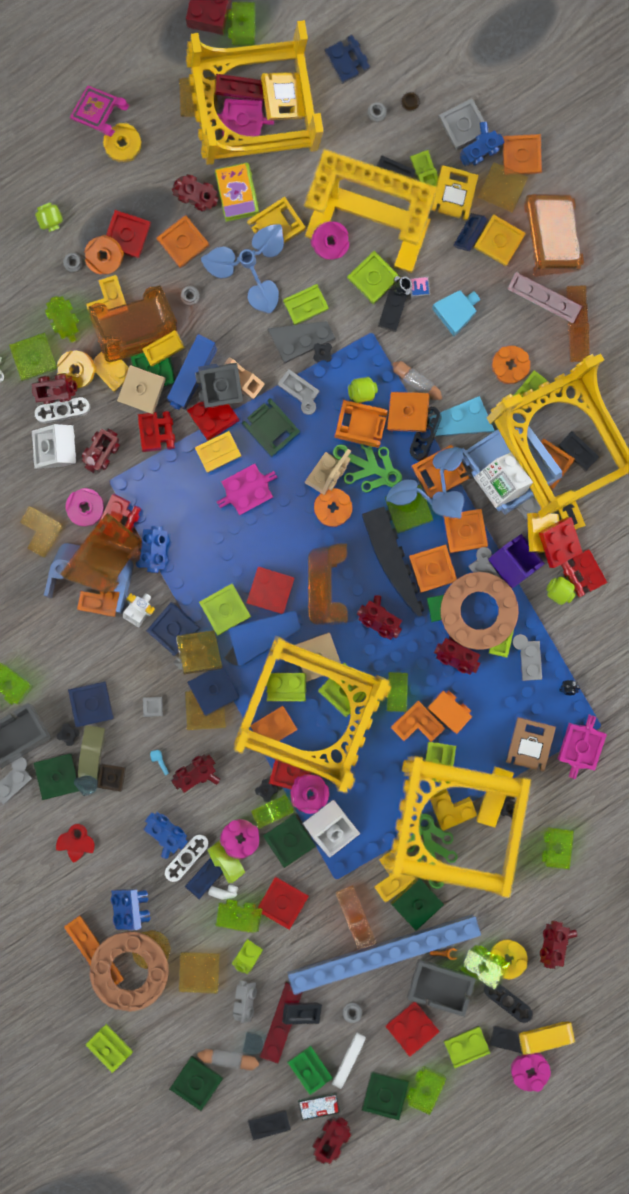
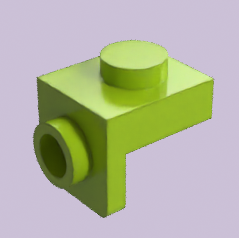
M247 939L231 964L239 972L248 974L263 949Z

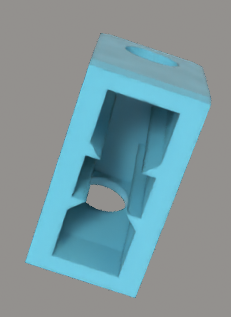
M459 290L434 303L432 309L451 334L456 336L476 314V309L473 305L479 302L480 298L474 291L465 297L462 291Z

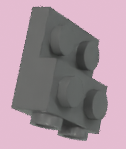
M237 362L219 366L212 364L198 367V372H195L196 382L201 384V391H198L199 401L204 403L205 408L243 401Z

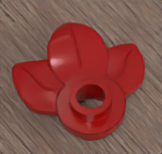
M74 824L67 833L59 836L56 842V850H67L69 858L75 863L83 856L84 852L92 854L95 844L93 839L87 835L85 826ZM76 830L81 831L80 837L75 836Z

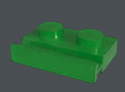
M311 1045L288 1061L289 1066L309 1095L333 1079Z

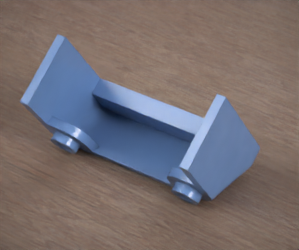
M70 543L61 545L51 564L44 596L48 598L53 597L56 579L66 578L70 573L71 566L108 574V587L112 591L120 593L116 612L123 614L134 567L133 561L128 556Z

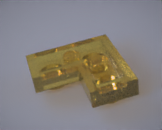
M31 506L28 507L20 521L21 524L36 531L27 549L45 558L63 524Z

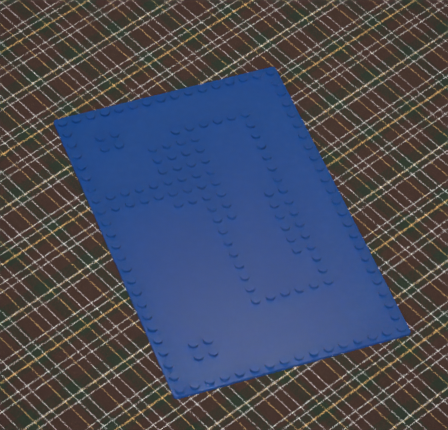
M373 333L367 334L332 354L330 362L320 361L297 374L320 391L314 400L316 410L313 414H304L301 410L302 403L278 385L233 410L240 421L217 436L230 431L242 457L207 473L195 447L207 442L202 432L198 430L176 442L174 449L166 448L110 480L116 495L131 502L128 507L129 510L132 511L134 506L141 508L138 522L134 523V527L141 539L143 529H151V526L163 527L162 531H167V536L170 540L169 545L166 547L168 563L164 570L159 571L181 610L200 627L195 634L214 668L222 664L239 696V699L234 703L243 718L270 649L243 666L233 665L225 659V656L233 647L229 630L217 636L199 602L226 586L233 584L251 615V618L236 626L280 615L279 613L247 604L258 567L295 578L284 613L296 610L297 614H301L303 625H300V631L285 639L287 643L296 645L330 632L341 664L345 662L349 667L375 677L376 675L381 676L389 681V686H391L390 692L387 697L384 696L383 700L377 699L380 703L377 711H373L370 719H373L369 730H365L363 737H366L363 747L358 748L356 753L358 760L356 765L350 768L353 778H355L351 790L348 789L346 793L339 791L333 781L321 777L329 788L327 804L334 799L360 833L330 858L309 833L335 879L343 877L392 848L394 838L397 839L396 823L397 819H401L402 811H399L401 799H405L406 794L403 791L405 779L408 780L409 778L404 776L405 772L402 771L403 761L407 760V757H419L425 761L427 745L431 741L418 728L403 741L390 727L418 700L427 709L442 691H450L457 698L455 701L460 706L463 703L471 710L469 714L472 718L457 734L430 712L445 727L432 742L456 746L453 767L492 774L494 767H499L513 772V778L530 769L515 765V757L513 756L511 763L506 762L517 717L556 727L548 758L560 751L569 723L586 725L588 715L596 717L581 689L572 696L565 695L559 691L563 681H575L520 584L512 589L518 602V619L514 628L508 658L489 654V649L477 650L468 648L480 654L478 662L481 664L477 672H472L471 675L461 673L457 668L444 665L440 660L436 659L437 654L434 651L438 643L442 644L445 638L449 639V634L446 632L442 620L431 622L427 598L444 595L451 584L420 593L409 556L442 545H446L449 553L444 517L435 513L432 505L420 493H417L416 498L406 505H396L386 501V497L391 490V487L387 485L374 488L369 493H364L361 489L364 481L372 482L382 477L373 474L348 485L344 482L345 474L364 470V468L349 462L345 472L338 478L334 488L340 489L349 495L352 502L350 518L338 527L325 526L317 519L314 512V503L320 492L307 485L305 481L324 453L327 452L334 457V448L337 445H345L351 451V454L368 461L365 451L361 448V444L335 438L343 400L355 402L349 397L348 385L351 384L353 379L370 377L373 382H376L378 392L372 401L360 404L388 411L387 416H381L386 417L382 439L380 440V447H372L378 467L385 470L383 459L378 456V450L381 447H387L392 466L401 472L402 481H416L418 484L417 488L425 493L411 467L419 462L410 455V447L416 432L389 431L387 429L391 392H407L398 375L393 371V366ZM270 398L300 430V434L272 458L242 425L243 421H246L249 426L252 425L247 417L263 403L270 409L272 406L267 401ZM344 413L343 426L349 427L352 414ZM426 429V432H421V438H428L431 434L430 430ZM285 431L272 443L277 447L290 435ZM435 439L427 457L441 451ZM418 440V442L421 444V446H422V444H424V445L427 444V443H423V442H421L420 440ZM421 446L419 450H415L417 456L419 453H423ZM343 450L337 452L340 457L345 454ZM381 450L380 454L386 456L387 451ZM253 464H256L259 472L264 476L272 471L275 472L274 475H277L278 478L268 482V488L273 498L241 515L238 514L236 508L231 503L220 509V504L217 501L226 497V490L221 481ZM427 471L421 472L420 474L428 489L433 487L434 484ZM349 475L346 477V480L352 482L353 477ZM390 475L389 480L393 482L396 480V477ZM364 484L363 488L369 490L371 486ZM461 484L446 491L447 493L457 491L463 495L464 504L462 512L476 510ZM332 503L327 507L331 510V513L339 509L336 503ZM383 506L385 510L390 511L392 521H390L392 529L396 528L399 539H396L398 547L402 546L405 557H403L404 564H408L412 575H409L411 583L415 582L418 593L415 594L417 601L421 600L424 607L421 617L418 618L404 603L384 573L362 518L363 513ZM485 526L487 548L490 549L493 555L499 548ZM478 549L449 553L457 579L466 574L473 573L469 565L477 560L476 553ZM474 592L463 600L461 617L470 628L484 630L496 622L498 605L496 600L490 597L489 594ZM375 595L382 597L380 606L402 620L399 627L402 630L396 639L394 637L391 640L383 638L377 631L365 627L358 620L360 616L357 615L360 607L362 605L366 606L369 600L373 602ZM516 635L526 636L528 642L540 641L542 680L522 681L521 650L516 649L512 643ZM280 658L279 660L276 659L271 673H303L300 666ZM321 676L306 682V701H267L266 684L251 725L284 706L298 730L279 742L300 750L318 751L332 746L343 736L350 721V714L347 717L343 716L318 692L320 687L329 679L326 676ZM364 706L356 707L355 713L360 714L359 710ZM596 718L593 726L595 730L601 727L598 718ZM526 724L525 728L526 732L542 735L544 728ZM351 726L350 730L354 731L355 726ZM343 742L341 745V748L345 751V753V746H348L347 742ZM334 749L331 752V758L334 762L339 763L342 760V754L339 750ZM322 754L320 759H325V762L328 763L327 754ZM264 755L273 770L275 759ZM421 780L419 783L420 789L424 793H429L431 791L428 781ZM434 782L435 787H439L441 785V783ZM461 786L445 788L450 795L452 804L468 797L473 802L486 793V791ZM283 787L285 793L291 801V789ZM311 789L307 791L308 799L310 796H313ZM416 792V794L418 795V800L416 799V802L420 803L422 801V796ZM428 800L421 814L432 816L435 824L438 821L431 802ZM294 807L302 823L314 815L301 812ZM413 815L412 820L415 821L417 816ZM422 820L421 825L427 826L428 821Z

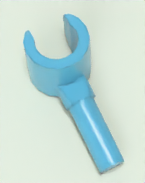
M151 751L152 762L158 761L164 774H169L161 751Z

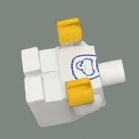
M130 593L126 598L129 606L123 612V618L139 628L146 616H151L155 610L148 603L151 597L145 593L140 598Z

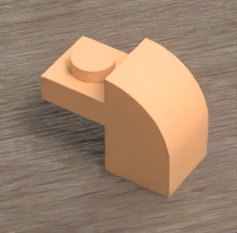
M229 357L225 364L236 363V361ZM238 364L241 391L244 395L254 399L265 384L253 373L245 370Z

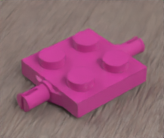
M225 99L222 114H217L227 128L244 136H260L263 124L274 125V120H267V117H263L262 101Z
M253 464L221 481L226 490V497L217 501L220 504V509L231 503L236 508L238 514L241 515L273 498L268 488V482L278 478L277 475H274L275 472L272 471L264 476L259 472L256 464Z
M588 715L586 725L569 723L557 758L559 761L572 766L568 775L572 779H576L579 769L587 768L595 771L607 736L606 733L593 728L597 718L593 715Z

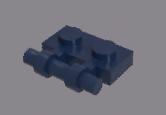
M353 35L346 38L349 43L348 46L344 47L342 41H339L325 49V54L342 84L359 76L358 67L361 66L364 71L370 69L368 58L366 55H363L359 48L360 44L358 40L354 39ZM354 52L357 59L352 61L349 53Z

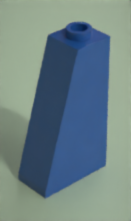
M200 334L197 335L167 397L170 402L169 405L177 410H180V408L186 410L199 385L196 382L195 372H198V367L210 365L217 352L215 342Z
M296 610L229 628L238 666L245 665L271 649L275 636L285 640L300 631V625H303L301 614H297Z

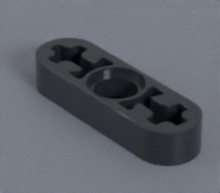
M433 406L428 407V415L434 412L437 417L432 418L431 422L430 418L427 417V424L430 422L431 425H434L433 427L430 425L426 427V429L431 431L430 436L423 439L421 438V432H416L410 447V455L417 461L427 458L442 418L440 411ZM418 440H420V441L423 442V443H427V444H426V445L422 444V446H421V444L418 442ZM421 446L423 453H419L417 456L415 450H419Z
M489 980L484 984L483 989L486 996L519 1022L527 1023L532 1019V1009L499 982ZM489 985H497L496 990L502 993L499 1001L496 1000L498 998L497 994L494 992L489 994ZM506 996H511L514 1000L513 1005L510 1007L503 1005V999ZM518 1002L521 1003L518 1005L521 1010L528 1009L527 1017L523 1016L520 1018L521 1014L515 1009Z

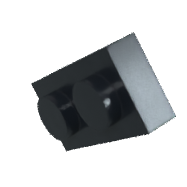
M381 155L376 166L413 179L416 170Z
M389 289L378 327L394 332L397 331L407 295L403 293L398 295L395 291Z
M573 431L558 445L565 453L573 457L575 462L585 472L599 458Z
M285 1003L282 1023L286 1025L319 1024L322 1005L320 1003Z
M494 1025L490 1046L522 1053L519 1033L521 1032Z
M286 1110L248 1119L253 1140L291 1130Z

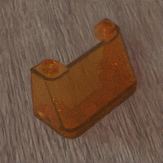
M533 194L526 196L524 210L525 213H528L527 219H529L534 251L533 260H535V267H533L534 277L576 272L580 270L581 265H584L583 253L579 251L573 211L576 209L575 199L571 198V195Z
M161 285L147 288L143 293V299L111 309H108L104 303H95L88 307L103 356L107 362H114L143 353L142 349L173 331H177V320Z
M107 513L89 533L60 575L66 580L104 593L108 591L113 592L119 585L117 582L118 576L132 557L135 559L140 554L142 540Z
M334 544L314 548L308 555V616L313 624L347 625V608L342 603L332 602L331 568H337V564L342 563L346 559L347 544Z

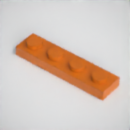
M80 915L64 926V928L91 966L92 957L101 944ZM112 962L110 967L111 978L118 985L125 978Z

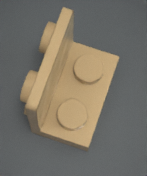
M347 449L341 460H337L325 452L305 483L325 495L328 489L332 491L338 478L343 475L351 460L349 458L351 451Z

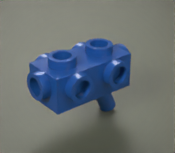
M487 122L479 123L481 134L476 136L477 141L462 149L460 153V160L465 167L471 164L474 166L478 165L484 160V156L496 154L500 151L499 147L504 144L502 136L499 133L497 134L495 130L488 133Z
M151 526V529H143L140 559L135 563L138 568H146L147 572L159 573V570H164L168 563L166 547L169 545L170 540L167 536V531H162L163 527Z
M151 812L145 820L147 825L143 830L155 838L163 847L162 858L168 859L170 851L175 853L178 848L182 850L187 844L188 840L185 839L187 835L180 827L173 825L165 815Z

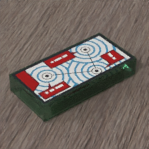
M337 1092L298 1100L302 1121L340 1113Z

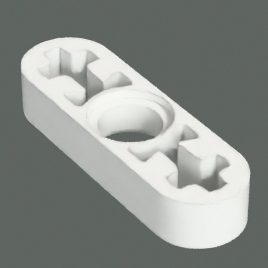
M83 397L74 398L66 402L59 401L44 404L36 408L35 417L41 423H50L84 416L90 411V404ZM79 402H82L83 405H86V407H83V411H80L79 408L73 409L74 413H72L69 404L72 403L73 407L79 406ZM59 406H67L68 412L65 415H59L57 413ZM51 407H54L53 412L56 417H53L52 414H47L45 419L39 416L43 409L46 412H52Z
M201 834L194 836L165 870V876L169 881H178L207 849L209 841L206 836ZM202 838L204 840V848L199 847L196 850L199 854L196 856L188 847L191 846L193 849L197 844L195 840ZM185 852L192 855V861L188 864L184 863L181 859L182 854ZM177 860L181 866L186 867L185 870L182 868L178 870V877H170L171 872L169 869L172 868L174 870L178 866L175 863Z
M359 1033L355 1034L332 1085L340 1089L343 1087L363 1046L365 1036Z

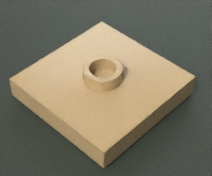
M130 365L117 401L154 414L166 378Z
M330 632L295 645L341 663ZM301 667L302 672L306 673V682L324 676Z

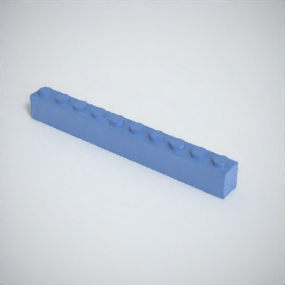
M471 914L287 972L292 991L296 994L481 936L476 917Z

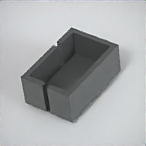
M29 703L13 712L19 717L18 719L11 714L0 719V768H4L52 739L34 706Z
M418 959L407 998L424 1005L426 999H428L427 1003L431 1007L465 1017L469 1004V998L465 996V992L471 996L476 978L470 974Z

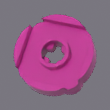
M324 222L314 230L311 246L314 248L315 253L323 259H338L349 248L348 231L338 222ZM333 236L335 243L328 245L327 237Z
M82 488L69 495L65 508L68 517L76 525L82 527L94 526L103 515L104 501L96 491ZM87 502L89 503L90 510L83 513L80 505H84Z
M306 774L295 779L291 789V803L299 811L314 814L327 804L329 788L321 777ZM311 789L313 796H310L308 799L307 791Z
M243 819L231 821L223 828L220 835L221 846H223L227 855L235 859H243L252 855L259 845L258 828ZM242 835L244 841L239 844L235 836Z
M540 1053L517 1056L512 1062L511 1075L515 1085L520 1089L538 1092L549 1081L551 1074L550 1066ZM531 1067L534 1068L535 1073L528 1075L526 1070H530Z

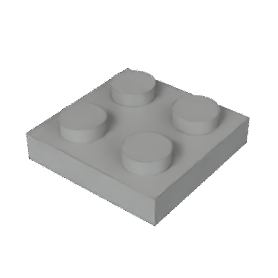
M473 99L440 114L438 117L455 150L475 141L476 136L481 134L479 123L485 122Z

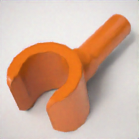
M450 947L446 951H430V956H446L450 960H456L457 957H450L449 954L451 951L457 950Z

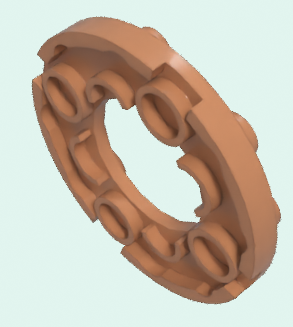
M474 572L458 578L448 587L441 603V620L446 632L458 644L471 649H489L499 645L513 632L518 619V602L513 590L504 580L490 573ZM474 592H484L491 595L498 605L496 622L484 630L470 628L461 617L463 600Z
M132 931L117 933L106 939L97 948L92 957L90 966L92 987L100 1000L113 1009L129 1012L144 1009L158 999L166 986L169 972L167 958L160 945L151 937ZM124 952L139 954L148 965L149 974L146 982L135 990L121 989L111 978V964L118 955Z

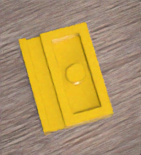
M108 345L95 357L93 362L96 366V374L115 393L123 385L129 367Z
M230 431L195 447L207 473L242 457Z

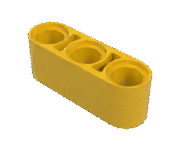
M570 1021L519 1033L522 1054H533L575 1042Z

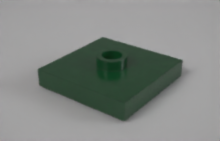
M72 753L34 763L42 800L81 791L79 782L76 780L78 777Z
M295 814L263 835V838L284 868L316 847Z
M418 877L390 902L415 931L444 906L443 902Z
M191 1055L169 1090L199 1111H202L222 1082L223 1077Z
M371 1071L361 1111L400 1121L409 1081Z

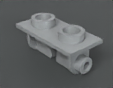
M240 980L239 984H237L235 998L242 999V1001L235 1002L234 1020L241 1021V1023L251 1021L254 1014L253 1002L257 994L256 982L247 983V981Z

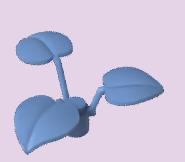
M280 224L270 225L259 230L252 239V246L259 251L245 249L241 251L236 262H234V252L228 247L215 248L207 255L201 257V261L207 271L217 278L230 277L234 272L233 266H237L240 262L245 268H250L258 284L251 287L248 292L250 305L266 313L274 311L279 300L278 288L270 280H266L261 284L254 266L256 264L255 255L263 253L266 257H275L282 251L284 238Z
M458 447L448 448L435 455L433 465L436 469H440L443 492L435 493L433 499L417 488L418 484L416 481L404 480L391 488L386 501L396 505H406L416 498L417 493H420L429 501L435 513L445 517L461 518L464 497L457 491L446 492L444 471H453L461 464L463 450Z

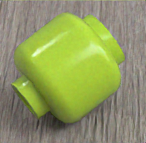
M50 202L37 208L38 211L35 213V217L42 230L48 229L49 232L60 228L58 224L63 222V218L57 205H52Z
M370 377L353 379L351 384L348 385L349 397L356 403L372 401L378 392L376 382H373Z
M554 577L546 587L548 591L547 596L559 605H563L566 602L570 603L576 595L574 593V585L563 577Z

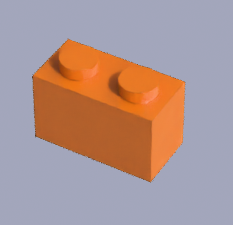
M442 691L427 709L457 734L472 718L469 714L471 710L463 703L460 706L455 701L457 698L450 691Z

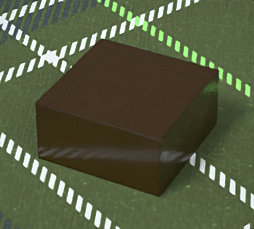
M101 764L97 788L122 792L126 767Z

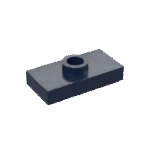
M471 213L453 246L470 252L488 219L484 215Z
M210 857L186 884L185 888L200 900L222 875L221 867L215 866Z

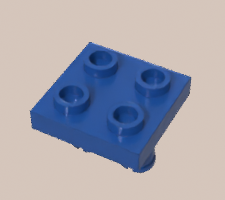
M137 889L111 890L115 929L138 930L141 929V923L150 921V917H143L150 915L148 910L139 911V903L148 902V897H142L148 896L146 890L137 892Z

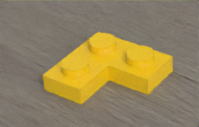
M117 275L98 280L104 298L86 304L92 323L129 312Z
M444 789L429 799L439 827L443 831L477 816L470 797L452 804L447 789Z
M394 850L389 851L384 856L379 858V861L383 866L385 857L389 856V853H394ZM388 873L389 876L376 884L374 888L386 903L403 891L416 878L402 874L400 877Z

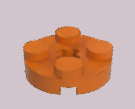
M106 235L92 239L86 245L84 252L87 266L97 274L113 273L121 265L124 255L119 243ZM106 251L108 259H101L99 252Z
M517 346L502 347L492 360V370L497 379L505 384H516L523 380L530 370L528 353ZM510 360L514 361V364L517 366L513 367L512 370L508 369L509 366L506 365V362H510Z
M333 488L332 491L328 489L325 495L320 493L316 498L314 512L317 519L323 525L338 527L350 518L352 502L349 495L344 491ZM332 503H336V506L339 507L334 513H331V510L327 508Z

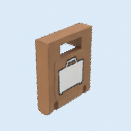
M517 717L506 762L511 763L513 756L515 757V765L537 770L538 763H541L540 771L544 772L556 727ZM526 724L544 728L543 734L538 735L526 732Z

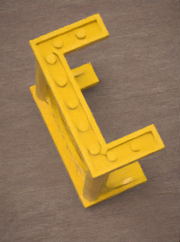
M305 20L297 21L293 41L237 48H215L203 44L199 40L198 33L191 34L190 41H187L186 64L187 68H191L189 83L190 86H194L192 101L193 104H197L195 119L196 122L200 123L198 137L199 141L202 140L201 156L202 159H206V165L214 164L215 159L309 147L310 152L318 151L324 131L321 113L314 114L304 56L308 40ZM295 59L296 71L299 73L306 130L252 137L237 134L222 123L215 111L213 101L215 79L207 80L203 76L204 71H211L214 75H224L229 70L241 65ZM215 66L217 68L222 67V71L218 72ZM205 84L210 85L209 91H206ZM211 104L212 107L208 108L206 105ZM211 120L216 121V126L211 127V126H212V122H210V121H211ZM218 129L224 131V136L220 140H216L215 131ZM228 136H232L234 138V140L229 139V142H226Z
M324 149L304 207L314 210L305 237L312 239L313 232L318 225L328 221L331 222L335 208L401 230L399 239L403 240L394 267L412 273L430 223L428 214L437 187ZM345 179L407 200L410 203L409 210L406 211L339 188V183Z
M591 354L585 357L582 362L576 365L577 367L570 370V374L565 376L563 373L554 378V382L549 383L547 381L539 385V389L536 391L530 389L522 394L523 397L520 394L515 396L510 394L501 399V402L496 404V407L490 410L491 414L486 417L489 424H496L510 452H512L533 481L530 489L541 507V510L538 511L541 519L629 474V449L610 416L598 388L597 369L604 361L601 354L597 356ZM570 386L575 389V396L572 399H569L566 395V390ZM561 391L562 396L556 397L555 393L558 394ZM580 395H581V398H580V399L583 401V403H580V402H578V400H577V399L580 397ZM560 402L572 404L580 408L592 419L619 469L575 492L572 490L556 499L530 452L527 442V430L531 418L540 408L551 403ZM529 407L531 409V412L526 413L524 410L528 409ZM513 414L522 415L525 418V422H516L513 419ZM515 428H521L522 433L519 434L518 429L516 430Z
M275 636L235 738L234 749L242 753L245 747L333 781L339 791L346 793L348 789L351 790L355 781L350 768L356 765L358 760L356 753L358 748L363 747L366 738L363 735L365 730H369L373 719H370L373 711H377L380 703L377 699L383 700L384 696L387 697L390 692L391 686H389V681L381 676H372L287 643L283 638ZM280 658L324 675L342 687L350 704V721L345 733L335 744L323 750L305 751L249 730L276 659L279 660ZM349 684L352 687H354V685L358 686L357 688H354L352 691L348 690ZM357 692L366 693L365 700L359 703L353 701V696ZM364 706L359 710L360 714L355 713L356 707ZM351 726H355L354 731L350 730ZM343 742L348 743V746H345L346 753L341 748ZM334 749L339 750L342 754V760L339 763L334 762L331 758V752ZM322 754H327L328 763L325 762V759H320Z
M407 757V760L403 761L402 771L405 772L404 776L409 778L408 780L405 779L403 791L406 794L405 799H401L399 811H402L401 819H397L396 823L398 836L397 839L394 838L392 850L395 852L389 853V856H386L384 861L386 872L400 877L402 874L490 891L510 898L531 780L509 778L423 761V758ZM432 778L436 779V782L441 781V785L439 787H435V783L432 780ZM421 780H426L430 784L431 791L429 793H424L420 789L419 783ZM461 786L516 798L502 874H492L447 865L436 860L428 853L420 838L419 818L423 807L434 794L445 788ZM416 792L422 796V801L420 803L416 802V799L418 800V795L416 794ZM413 815L417 816L415 821L412 820ZM414 833V841H410L407 843V841L411 838L409 834ZM412 845H418L420 848L418 854L413 857L408 856L407 849ZM422 855H425L427 857L426 862H424L422 859L421 862H418L417 860L420 859Z

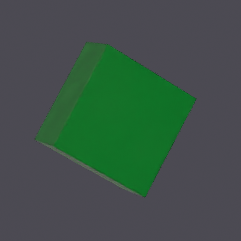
M444 595L427 598L431 622L441 621V603Z

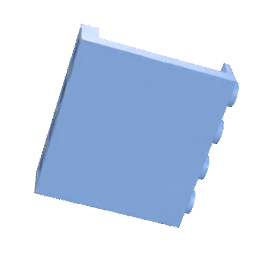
M520 414L513 415V419L516 422H525ZM528 425L527 442L530 452L550 486L562 478V470ZM515 428L516 430L518 429L519 434L522 433L521 428ZM496 430L466 451L462 448V462L466 467H471L473 470L471 473L475 477L494 460L510 453V450L499 430ZM529 488L524 495L496 509L498 511L502 510L504 515L533 497L534 494Z

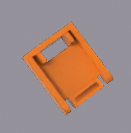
M343 400L335 438L372 447H380V440L382 439L386 417L381 416H387L388 411ZM344 413L352 414L349 427L342 425Z
M450 445V446H448V447H446V448H444V449H442V450H445V449H448V448H454V447H453V445ZM437 453L411 466L426 495L433 499L435 493L443 492L440 469H436L433 465V459ZM462 462L455 470L444 471L446 491L470 479L469 475L463 478L460 477V475L467 472ZM425 470L434 484L429 489L420 474Z

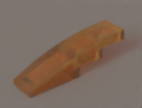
M586 285L566 286L567 298L584 306L575 324L567 320L570 362H582L585 357L589 356Z
M352 885L335 892L358 950L377 944L354 886Z

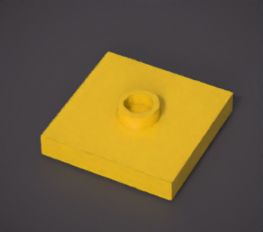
M493 214L474 248L502 265L507 266L526 233Z
M527 513L529 552H544L539 532L559 522V514H549L541 519L538 513Z

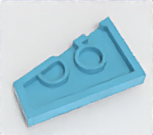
M480 396L440 412L442 418L435 437L494 432L492 424H489L486 418L488 414ZM433 415V416L429 417V418H430V422H431L432 418H436L437 416H436V415Z

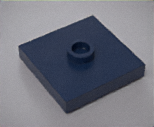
M170 602L146 631L173 656H176L200 627L173 602Z
M222 664L187 682L205 717L239 699Z
M106 681L68 690L76 727L114 719Z

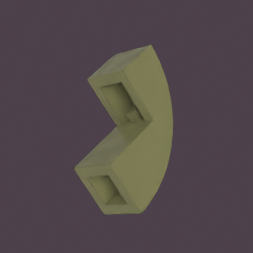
M85 726L79 758L78 778L91 776L97 781L100 771V756L105 741V728Z

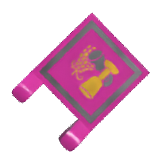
M87 85L70 119L112 137L115 131L105 122L114 106L127 111L129 104L123 98L115 97Z

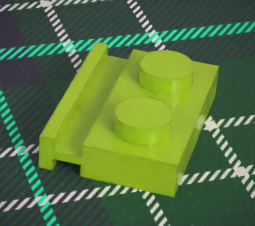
M318 284L283 299L294 325L329 310Z
M306 673L270 674L267 681V701H306Z
M428 742L425 761L453 766L456 746Z
M107 1024L85 1044L112 1073L133 1053L130 1047Z
M480 1026L444 1040L454 1068L490 1054Z

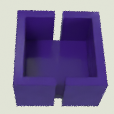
M522 534L488 558L511 589L545 564L536 552H529V543Z

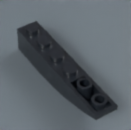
M383 506L363 513L362 518L384 573L404 603L418 618L421 617L424 607L421 600L417 601L415 595L418 593L415 582L411 583L409 575H412L408 564H404L403 557H405L402 546L398 547L396 539H399L396 528L392 529L390 521H392L390 511L385 510Z

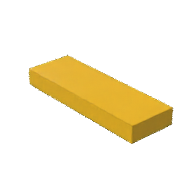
M494 767L492 772L493 775L513 778L514 775L513 772L499 767ZM486 791L476 821L496 827L506 795Z

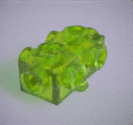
M54 296L46 303L47 309H45V313L49 320H53L50 325L54 333H59L61 339L68 337L70 343H73L77 340L75 333L79 332L76 325L79 323L75 312L72 314L70 312L73 310L69 299L65 300L63 296Z

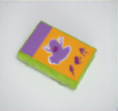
M249 163L215 169L226 222L252 217L260 213Z

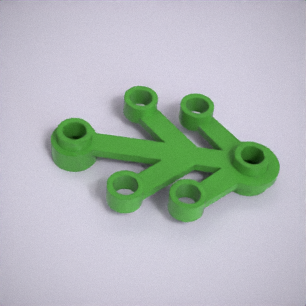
M361 444V448L365 451L368 461L350 453V462L364 468V470L345 474L344 482L351 485L356 480L373 474L382 477L372 482L364 481L362 483V491L369 493L372 489L383 485L392 488L402 481L401 472L392 466L387 447H381L378 450V456L383 459L385 470L378 467L372 446L365 448ZM337 445L333 451L334 457L337 460H341L342 457L338 456L337 452L343 450L345 453L348 448L345 445ZM381 450H386V451H387V455H386V456H382V455L380 454V451H381ZM351 475L353 477V481L348 482L346 480V477ZM394 475L396 480L390 481L389 476ZM364 484H369L371 488L365 490L363 486Z
M421 814L419 818L420 837L423 834L425 849L435 859V852L445 857L449 863L456 862L457 853L453 850H447L433 841L431 833L442 838L443 843L451 844L453 842V834L451 832H444L435 826L434 819L429 814ZM427 820L428 825L422 826L421 821ZM414 833L412 834L411 838L407 841V843L410 841H414ZM450 835L451 840L445 841L444 836ZM415 845L411 849H407V852L414 851ZM454 854L455 858L453 860H450L448 858V855ZM422 855V857L417 861L421 862V859H423L425 855ZM429 880L432 888L439 889L444 885L443 882Z

